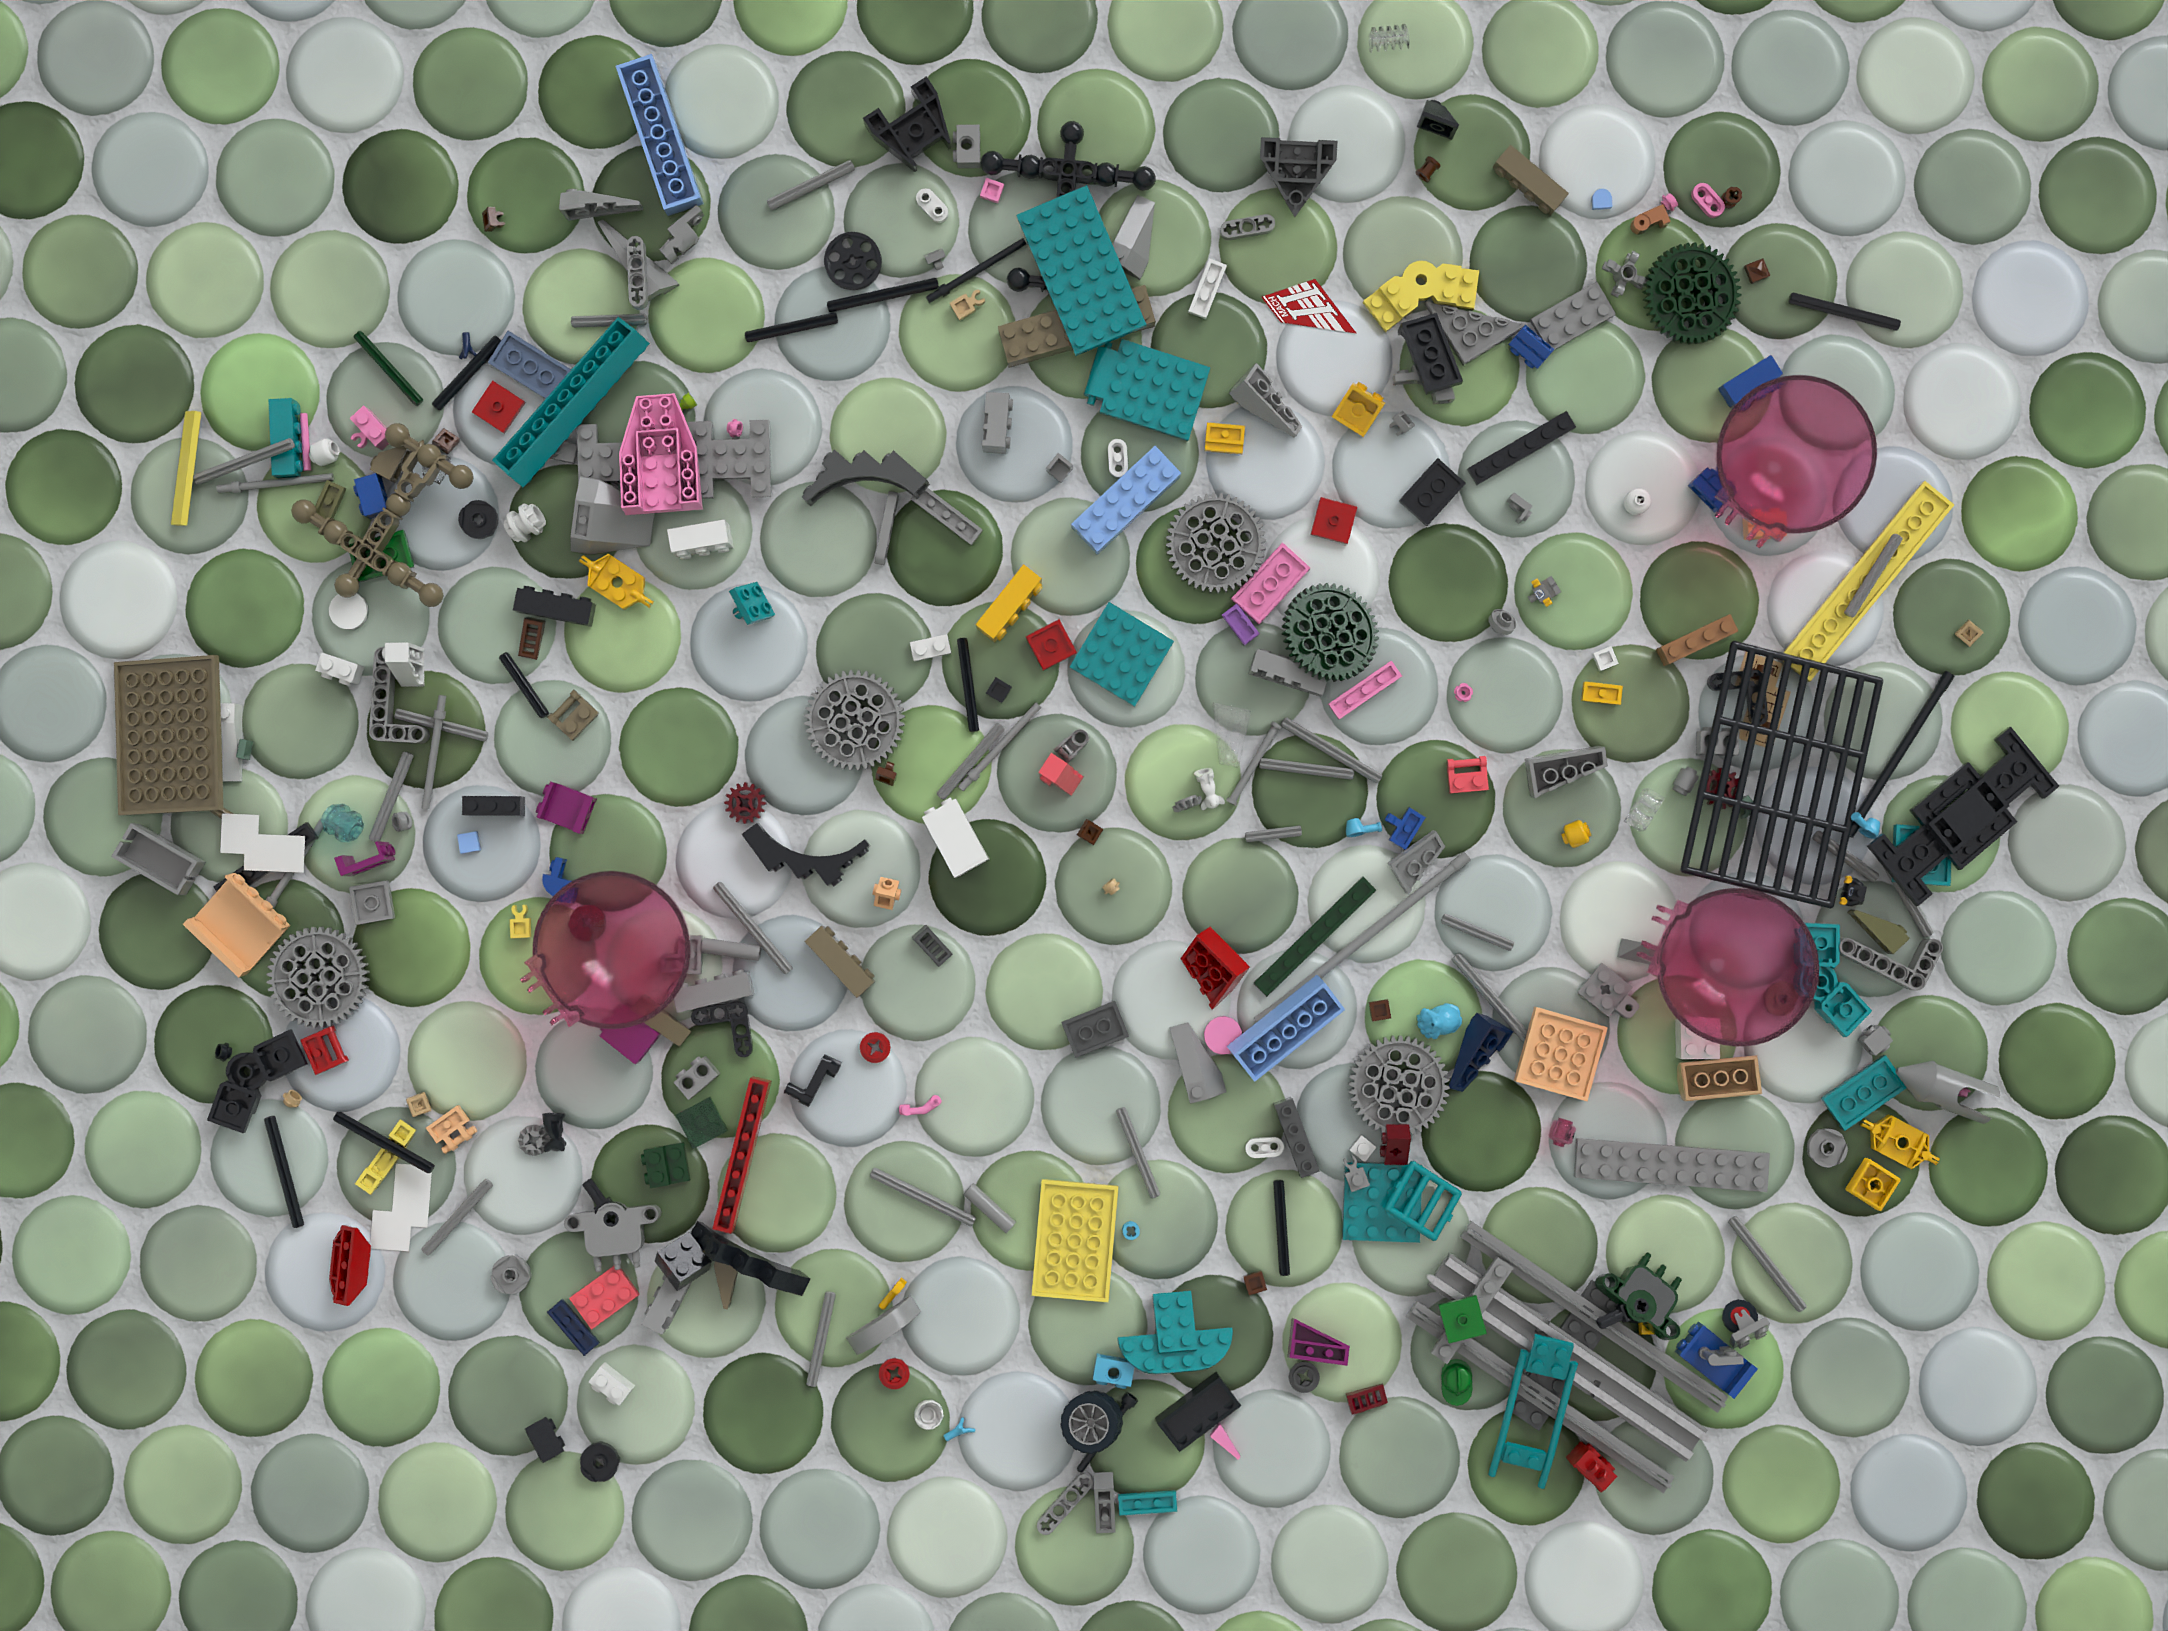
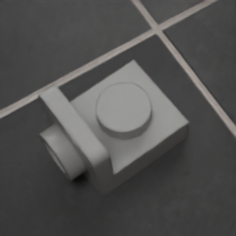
M1513 493L1508 498L1509 507L1516 512H1522L1516 522L1519 524L1522 520L1526 521L1532 513L1529 511L1532 505L1516 493Z

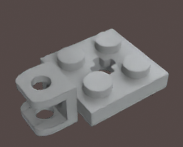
M1603 963L1599 965L1578 991L1579 995L1607 1017L1615 1011L1620 1016L1629 1019L1639 1009V1004L1628 995L1632 986ZM1601 985L1604 987L1608 985L1610 993L1602 995ZM1626 1005H1629L1631 1007L1630 1012L1626 1011Z

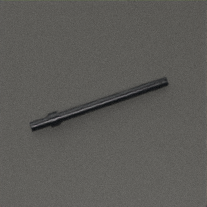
M1024 238L1018 240L946 285H940L938 290L926 296L927 301L931 303L941 296L945 297L950 294L949 291L1027 245Z

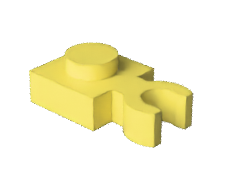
M517 905L512 906L511 910L515 915V919H510V938L531 937V918H525L528 911L527 905H522L523 910L520 913L517 911Z

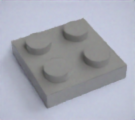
M389 881L349 887L355 925L395 919Z

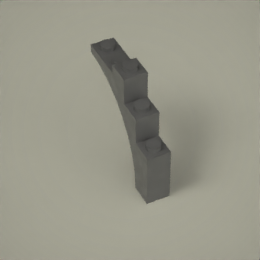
M834 449L832 453L826 454L823 459L822 465L826 470L817 475L816 481L812 486L806 487L802 498L812 506L823 495L845 484L859 481H879L904 489L918 499L930 484L925 477L894 450L891 454H886L880 464L865 450L856 454L853 462L849 463Z

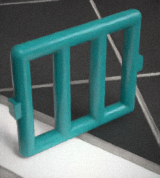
M1411 1161L1400 1181L1397 1180L1393 1186L1395 1190L1384 1209L1387 1213L1428 1239L1436 1241L1446 1222L1451 1221L1453 1217L1451 1213L1458 1203L1462 1192L1417 1162ZM1415 1170L1423 1176L1403 1212H1400L1394 1206ZM1430 1180L1438 1186L1418 1222H1416L1409 1216ZM1446 1190L1453 1196L1434 1230L1430 1231L1424 1225L1443 1191Z

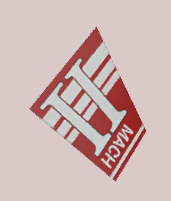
M1316 279L1262 296V299L1281 323L1356 333Z

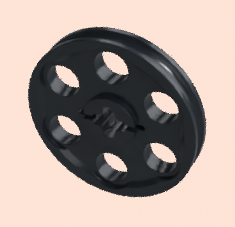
M846 232L838 235L829 243L824 255V265L829 278L837 286L846 290H860L868 287L876 280L881 270L882 258L878 246L870 237L859 232ZM844 239H851L853 241L852 246L849 248L843 247L842 242ZM869 243L871 245L870 251L863 252L861 245ZM833 252H837L840 255L839 260L836 262L829 259L830 254ZM851 257L858 259L855 261V265L848 263ZM868 261H875L877 263L876 268L873 270L867 269L866 264ZM838 270L845 272V277L841 280L835 278V273ZM857 274L864 277L863 282L860 284H856L853 281L854 276Z

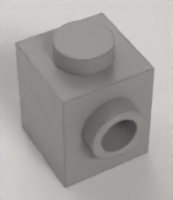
M1878 1025L1868 1026L1863 1031L1864 1034L1857 1039L1870 1055L1875 1056L1889 1049V1044L1893 1041L1889 1030L1884 1026Z

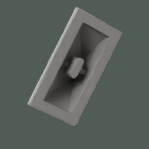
M1621 938L1617 957L1655 966L1660 947Z

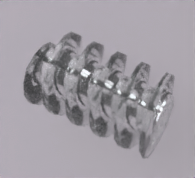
M1402 24L1401 28L1398 25H1394L1393 30L1391 26H1386L1385 30L1383 26H1379L1378 31L1375 27H1372L1368 37L1370 53H1372L1373 47H1376L1377 52H1380L1381 46L1387 51L1388 45H1391L1392 50H1395L1396 44L1402 49L1403 44L1406 43L1407 48H1409V32L1406 24Z

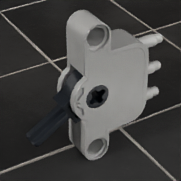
M591 1178L582 1185L597 1205L594 1207L595 1211L574 1213L567 1216L564 1220L565 1229L569 1232L584 1231L585 1247L587 1252L593 1256L596 1272H601V1257L613 1255L615 1270L621 1269L620 1254L632 1253L634 1268L640 1267L639 1249L642 1248L645 1241L643 1224H650L660 1219L662 1213L660 1207L653 1204L626 1207L621 1202L612 1201L610 1197L606 1199ZM648 1209L655 1211L656 1216L654 1219H650L647 1216ZM615 1214V1215H616V1218L614 1219L615 1221H612V1222H611L609 1219L611 1218L612 1215ZM572 1217L576 1218L579 1222L577 1228L572 1227L570 1223Z

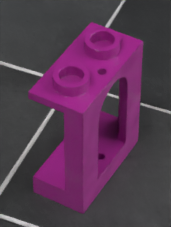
M377 841L375 844L379 854L357 863H355L353 856L346 855L335 857L334 860L340 876H355L394 861V855L396 854L394 847L389 842Z

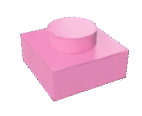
M986 178L980 198L998 204L1004 184Z

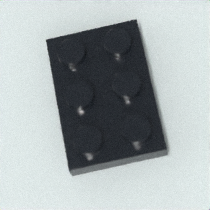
M1437 458L1402 496L1399 502L1425 526H1428L1466 483Z

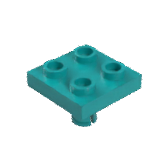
M758 582L735 587L729 591L737 606L733 609V614L739 612L734 616L737 619L744 618L747 625L775 616L772 606L765 597Z

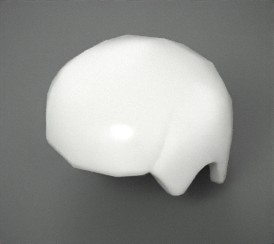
M934 1400L920 1402L914 1412L917 1425L925 1430H931L939 1426L944 1417L942 1406Z

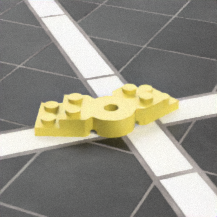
M1416 261L1405 269L1402 277H1392L1362 303L1385 333L1415 311L1418 307V301H1425L1431 298L1435 304L1473 310L1475 307L1479 270L1464 269L1462 266L1444 263L1436 268L1427 261ZM1416 278H1422L1425 284H1417Z

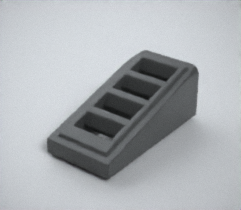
M924 925L912 936L913 940L938 967L953 955L927 925ZM928 932L929 935L922 941H920L919 939L922 938ZM933 938L934 941L929 946L925 947L924 945ZM937 944H939L940 946L933 953H931L930 951ZM944 950L945 952L936 959L935 956Z

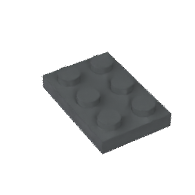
M1115 1001L1061 1022L1075 1058L1129 1037Z

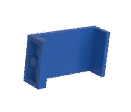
M1698 1321L1697 1324H1693L1690 1327L1687 1337L1678 1342L1675 1352L1735 1399L1758 1368L1744 1357V1364L1712 1366L1707 1362V1359L1701 1358L1698 1354L1701 1347H1707L1709 1350H1720L1719 1347L1729 1345Z

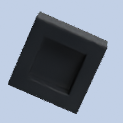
M995 677L986 694L1003 703L1012 687Z

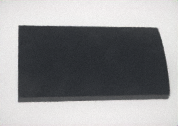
M1215 1372L1156 1416L1155 1420L1177 1450L1181 1452L1238 1409L1241 1404L1220 1375Z

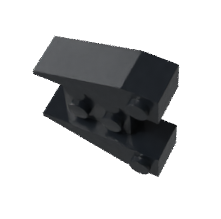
M927 76L911 86V93L919 105L890 124L879 108L863 117V123L873 139L914 172L917 171V165L913 158L940 140H943L948 150L951 149V142L938 93Z

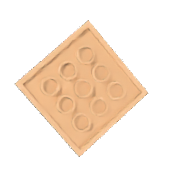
M1534 1006L1514 1081L1588 1101L1608 1027Z

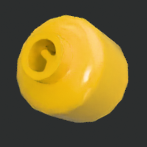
M1581 820L1565 825L1564 833L1561 834L1564 843H1569L1573 848L1588 843L1589 837L1592 836L1587 823H1583Z

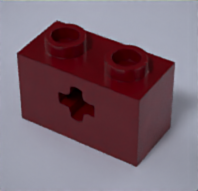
M1386 1124L1385 1132L1381 1134L1383 1145H1380V1157L1384 1158V1165H1408L1411 1143L1409 1124Z

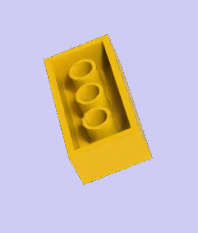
M1023 564L975 624L977 629L994 643L997 640L1001 641L1007 634L1006 628L1009 625L1013 626L1019 619L1018 613L1028 608L1031 603L1030 598L1033 595L1037 596L1042 590V578Z

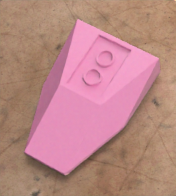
M675 393L636 396L619 451L622 510L625 515L703 510L697 447Z

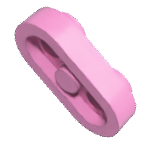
M1699 183L1693 188L1691 192L1692 199L1708 217L1717 218L1723 213L1725 209L1723 200L1708 184ZM1698 192H1702L1704 196L1700 197ZM1711 206H1714L1716 211H1712Z

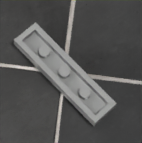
M929 488L918 499L914 496L911 497L914 503L971 546L983 532V529Z

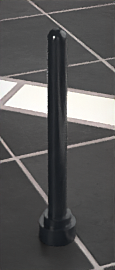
M1125 1392L1121 1398L1122 1405L1120 1410L1122 1415L1128 1409L1134 1408L1138 1402V1399L1129 1392ZM1087 1453L1078 1465L1077 1471L1082 1473L1096 1453Z

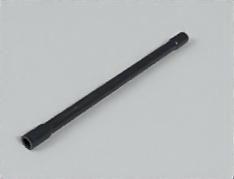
M1944 671L1935 689L1857 812L1861 814L1863 819L1937 702L1953 681L1955 676L1950 672ZM1853 821L1851 827V838L1855 836L1860 828L1855 821Z

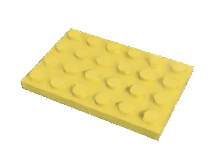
M1042 1179L1031 1296L1097 1302L1109 1301L1118 1198L1117 1185Z

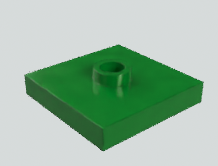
M1476 1295L1438 1304L1449 1344L1487 1334Z

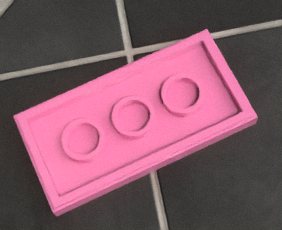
M1282 542L1260 566L1258 571L1253 574L1254 577H1250L1248 582L1238 590L1231 600L1238 604L1259 625L1310 570V567Z

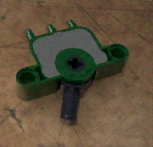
M1648 1252L1637 1265L1628 1267L1620 1278L1613 1273L1599 1275L1595 1281L1597 1289L1619 1305L1615 1306L1617 1310L1597 1318V1325L1600 1329H1604L1620 1321L1623 1323H1643L1648 1330L1662 1340L1678 1338L1680 1327L1668 1316L1677 1304L1678 1294L1676 1290L1682 1279L1677 1276L1669 1285L1662 1279L1666 1270L1665 1265L1662 1264L1655 1273L1646 1267L1651 1258V1254ZM1605 1278L1610 1282L1609 1287L1605 1285ZM1667 1326L1670 1328V1335L1666 1332Z

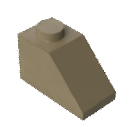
M402 446L379 452L377 456L373 457L370 463V470L396 483L402 472V465L412 451Z

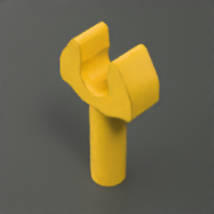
M902 1277L880 1302L879 1307L882 1310H885L896 1295L905 1287L907 1282Z

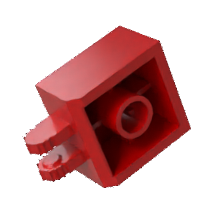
M1580 1441L1565 1458L1599 1492H1603L1618 1477L1613 1472L1615 1468L1603 1456L1599 1458L1601 1454L1589 1442L1585 1445Z

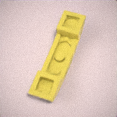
M400 1119L389 1134L390 1137L388 1139L406 1148L417 1130ZM381 1148L371 1164L360 1175L355 1185L372 1195L396 1164L399 1157Z

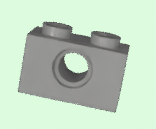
M957 125V131H953V143H957V150H953V162H957L958 168H981L980 125ZM969 143L972 147L965 150L962 148V145Z

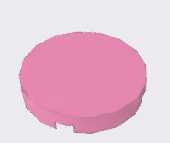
M1219 1016L1212 1019L1206 1025L1204 1040L1208 1048L1213 1052L1221 1055L1230 1054L1231 1052L1227 1046L1242 1034V1030L1234 1019L1227 1016Z

